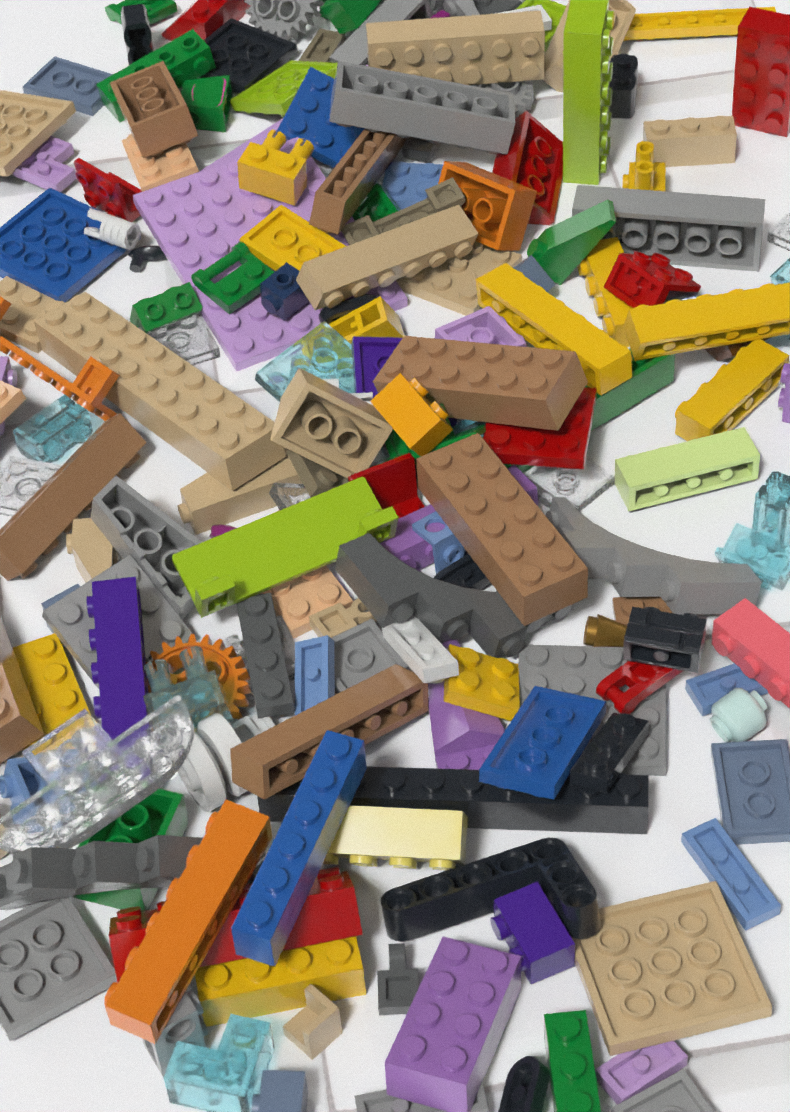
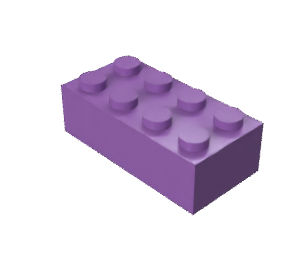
M442 936L384 1062L387 1095L447 1112L471 1111L480 1085L484 1080L521 991V956Z

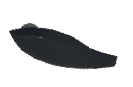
M160 246L138 247L128 253L129 257L132 258L129 269L132 272L139 273L144 261H156L167 257Z

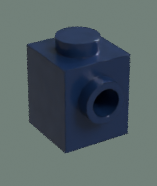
M287 262L260 283L261 304L266 311L277 315L284 321L309 301L296 281L300 271Z

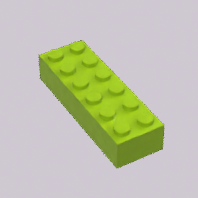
M570 0L563 32V183L599 185L601 173H606L608 155H610L611 137L608 136V131L611 129L612 112H609V106H611L612 88H609V81L612 80L613 63H610V56H612L613 37H610V30L613 29L614 11H609V0Z

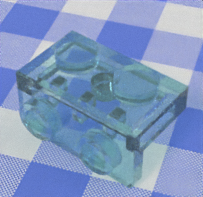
M737 522L724 547H717L714 552L719 563L748 564L761 580V588L771 590L774 587L783 591L790 579V545Z

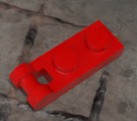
M627 661L600 681L596 688V694L605 701L610 700L613 702L614 709L620 714H630L638 703L683 672V670ZM626 684L629 687L627 691L623 692L619 689Z

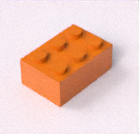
M444 161L438 184L452 177L456 181L466 199L461 208L479 233L475 241L498 251H520L537 191L467 162Z

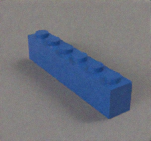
M326 730L231 927L236 955L275 967L367 769L364 740Z

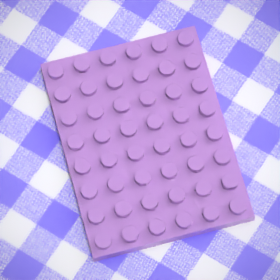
M299 138L287 140L280 151L289 154ZM311 155L307 159V186L295 206L240 189L237 166L240 157L133 195L134 205L182 284L190 282L202 305V311L200 312L236 372L300 348L299 341L322 328L319 321V313L323 308L315 311L308 301L284 321L277 315L265 310L261 304L260 293L229 315L194 285L191 275L199 269L205 270L231 252V248L239 242V239L280 205L285 206L310 222L315 192L326 179ZM352 216L346 225L355 221ZM341 231L338 235L327 233L345 246H349ZM238 261L211 281L214 284L242 264ZM396 280L387 287L381 288L378 286L366 293L377 297L381 296L394 311L407 307L408 298ZM352 296V297L347 298L346 300L353 299V298H355V297Z

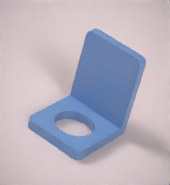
M436 511L412 524V530L432 545L436 574L466 555L465 548ZM437 522L445 525V528L439 532H429L425 529L431 523Z

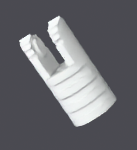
M92 208L88 210V217L102 223L100 230L95 227H86L84 235L127 250H132L137 245L140 238V227L138 224Z

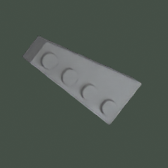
M385 0L330 56L331 62L338 63V61L364 66L368 65L366 23L428 19L433 16L429 0Z
M115 476L93 498L90 518L122 558L128 555L134 558L183 620L195 605L172 561V555L202 543V541L118 476Z

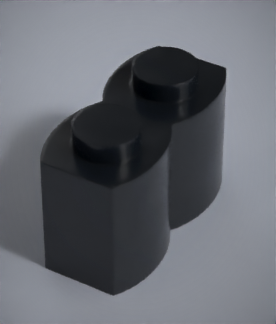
M143 4L123 6L121 9V23L128 64L130 65L153 52L154 47L146 7Z
M614 55L610 60V63H613L612 80L609 81V88H612L611 106H609V112H612V118L631 119L636 109L638 59L635 55Z

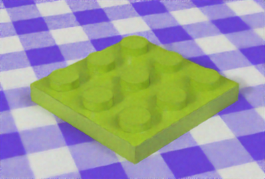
M291 60L229 101L234 111H244L247 114L255 112L263 113V115L279 114L281 117H284L309 68L313 67L335 79L338 63Z

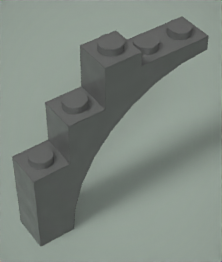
M370 533L339 546L335 570L383 628L396 622L403 623L413 615L423 623L441 644L450 639L457 640L468 632L486 655L495 658L511 657L522 649L526 632L532 633L542 624L553 619H562L572 609V605L524 626L498 592L464 588L434 579L408 566L392 555Z
M157 835L140 843L93 841L77 849L30 847L14 854L11 863L0 867V910H10L39 901L72 895L126 889L169 887L174 878H180L186 868V859L189 851L195 844L199 845L203 837Z

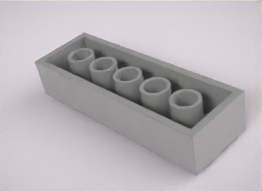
M338 61L332 89L329 122H334L342 127H361L370 132L383 131L394 133L402 138H421L430 143L443 142L453 144L462 149H481L489 154H507L515 126V101L513 93Z
M577 185L572 216L607 199L613 202L616 223L602 239L618 237V240L622 239L624 243L620 244L624 253L633 254L634 251H639L646 255L659 253L671 260L670 265L759 272L766 199Z

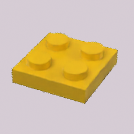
M449 644L447 650L458 661L459 675L444 680V702L512 721L520 709L518 664L504 658H495L478 653L470 648Z

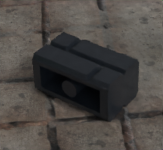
M632 606L624 636L623 660L698 673L705 645L707 619L698 618L691 613L680 615L662 612L655 607L638 608Z

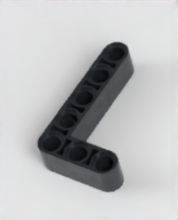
M551 837L539 839L386 891L380 899L387 936L399 942L409 941L494 912V899L535 882H538L572 938L586 939L596 935L600 931L601 922L595 888L566 844L558 838Z

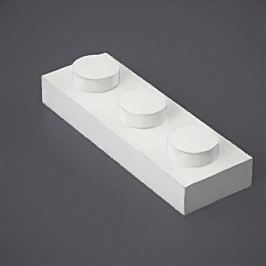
M411 617L403 623L396 622L384 628L382 627L383 638L424 684L440 683L446 678L459 675L458 661L416 617Z

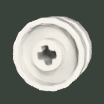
M215 713L199 721L197 734L190 729H184L168 737V748L174 766L190 796L204 812H210L223 805L227 792L234 796H240L247 792V790L232 783L230 749L242 742L235 730L221 714Z

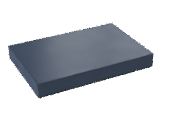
M54 56L22 88L24 94L73 101L77 112L94 116L104 106L96 84L113 74Z
M787 739L711 743L710 753L721 824L735 845L790 842V752Z

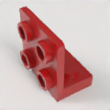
M634 251L633 254L619 253L604 288L630 307L635 308L639 305L653 306L663 304L669 291L699 292L701 285L692 280L693 275L688 271L674 268L670 265L671 260L668 257L659 253L646 255L642 252Z
M411 453L370 467L348 477L349 482L364 477L382 510L392 506L399 519L425 507L417 494L415 460Z

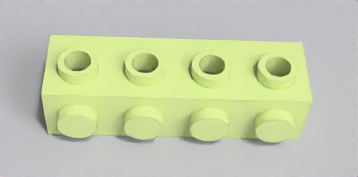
M745 427L615 459L614 484L629 512L758 479L760 453Z

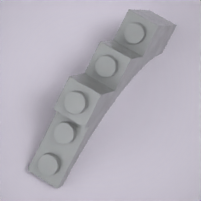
M552 497L550 510L546 512L545 516L587 566L588 579H608L620 597H661L672 613L680 615L683 613L694 615L723 614L744 598L756 606L762 582L748 564L694 560L638 545L593 523L576 510L566 497Z

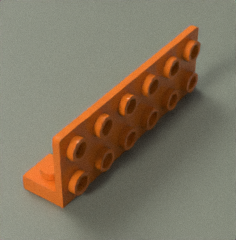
M0 297V321L11 306V303ZM0 335L1 352L7 355L11 350L8 356L32 371L36 376L51 384L69 398H72L76 403L91 413L94 412L95 415L104 421L118 414L104 405L102 401L120 375L90 356L72 383Z

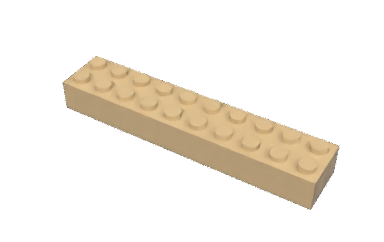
M86 291L74 296L70 301L48 311L44 316L34 321L44 353L75 376H78L90 356L120 375L105 398L232 491L286 457L284 447L270 439L274 421Z

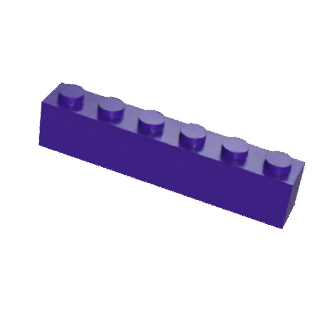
M136 576L92 582L93 596H87L86 602L89 618H94L95 628L89 629V642L91 651H97V662L91 663L93 684H99L100 696L93 697L96 719L101 718L102 730L96 731L98 753H104L105 764L98 766L100 787L107 788L112 777L156 788L139 586Z

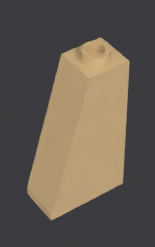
M284 447L285 458L233 491L209 473L203 474L180 489L182 503L177 505L182 522L184 524L190 523L195 535L211 530L213 525H226L309 494L286 453L288 449Z

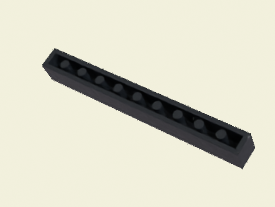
M367 766L350 806L463 811L468 817L467 828L647 834L649 775L620 774L608 792L605 793L570 784L569 774L553 800L479 782V770ZM302 780L265 800L257 796L259 812L269 816L270 822H282Z

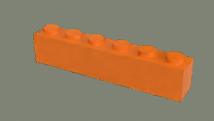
M227 799L224 801L219 812L215 811L209 817L205 828V836L199 845L195 844L189 851L185 870L180 878H174L169 885L165 904L160 912H154L149 919L145 938L139 947L135 946L131 950L126 960L125 972L118 983L114 982L111 984L104 999L110 1025L154 1044L158 1041L273 838L269 816Z

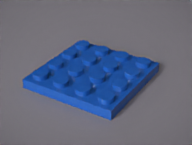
M49 187L0 227V277L8 276L54 300L66 302L126 252L127 249L84 235L86 227H95L100 230L102 222L87 216L88 210L95 208Z

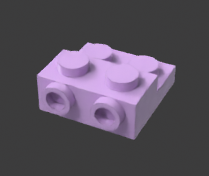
M490 306L435 329L436 339L527 347L523 336L517 334L507 324L504 317L499 316Z

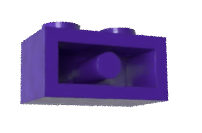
M538 882L494 899V917L490 919L493 932L499 941L505 940L510 948L509 953L521 956V972H524L531 985L575 966V943Z

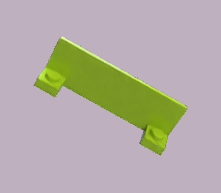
M360 477L172 555V561L200 617L203 618L336 562L340 545L370 533L379 543L395 537L399 518L392 506L382 510L366 479Z

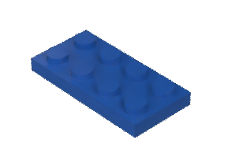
M534 686L480 767L479 782L554 800L570 774V770L578 761L606 715V701Z

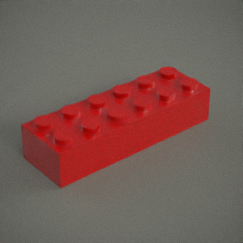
M338 867L319 870L282 951L363 935L355 889L348 871L340 872ZM253 883L245 885L200 967L246 958L236 955L231 927ZM166 900L157 903L156 909L141 911L140 907H129L117 911V916L110 918L108 936L117 983L126 970L125 964L129 953L135 946L139 947L145 938L149 919L154 912H160Z

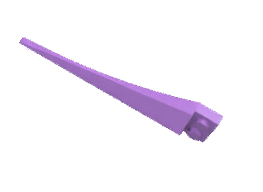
M450 639L442 643L446 649L449 644L461 647L457 640ZM444 681L428 683V706L436 768L479 770L505 731L498 717L444 702Z

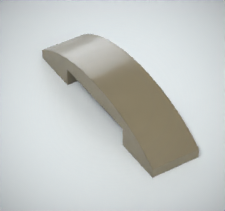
M452 177L425 189L427 199L373 223L369 215L345 225L341 232L348 245H352L453 206H462L466 202L465 196Z

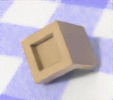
M310 984L304 989L307 1005L283 1026V1032L292 1043L313 1060L342 1034L339 1007Z

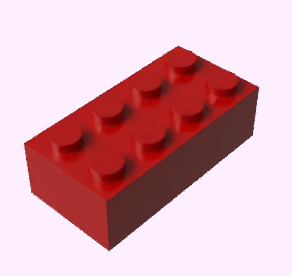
M749 6L738 25L731 115L734 118L735 126L782 137H788L790 133V15Z

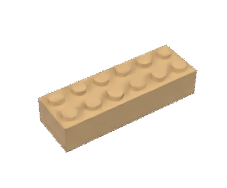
M541 10L366 23L369 67L465 85L544 80L545 29Z

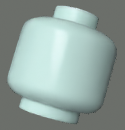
M734 688L712 705V717L709 721L723 741L743 742L749 740L766 726L767 720L764 711L768 707L756 691L753 690L749 693L742 688Z

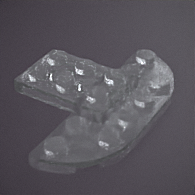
M178 694L115 739H112L90 713L83 709L22 751L27 762L47 786L0 818V849L11 854H16L30 847L74 849L78 844L93 836L172 780L185 762L194 738L192 716L182 697Z

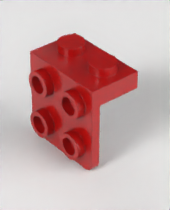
M77 158L73 162L77 171L75 174L76 178L82 184L85 192L84 199L91 207H98L107 214L130 222L135 221L140 216L139 211L134 205L133 195L141 193V189L111 172L105 173L81 158Z

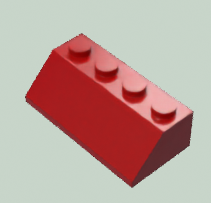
M195 0L161 33L162 38L172 41L193 29L205 40L229 19L233 18L239 21L251 5L245 3V0Z
M526 110L515 118V126L508 153L496 154L492 173L537 191L528 224L551 225L555 219L563 176V142Z

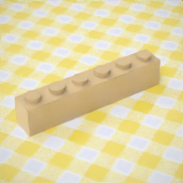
M456 205L303 263L296 281L315 311L326 306L333 308L349 297L354 296L358 298L375 287H387L398 278L404 276L410 278L424 268L430 266L436 268L450 258L466 256L472 251V245L479 233L461 206Z

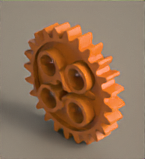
M193 633L190 635L188 643H183L181 638L176 636L175 646L170 647L166 642H163V653L158 654L152 650L149 652L153 659L152 663L146 662L151 730L160 743H163L168 737L184 729H190L197 734L198 722L215 713L221 714L229 724H231L229 721L231 718H243L238 707L249 706L245 695L251 693L250 685L246 682L250 679L247 669L244 668L245 664L242 657H237L233 646L226 648L222 639H218L212 645L208 634L203 637L201 642H198ZM185 668L182 673L174 674L176 670ZM220 674L217 679L207 681L211 676ZM174 700L170 706L162 707L165 702ZM209 707L204 713L196 714L200 708Z

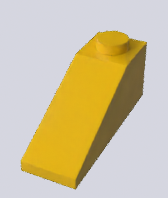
M379 296L347 315L329 323V326L324 329L320 328L301 339L299 345L304 364L307 367L352 359L351 343L353 337L403 338L404 333L399 315Z

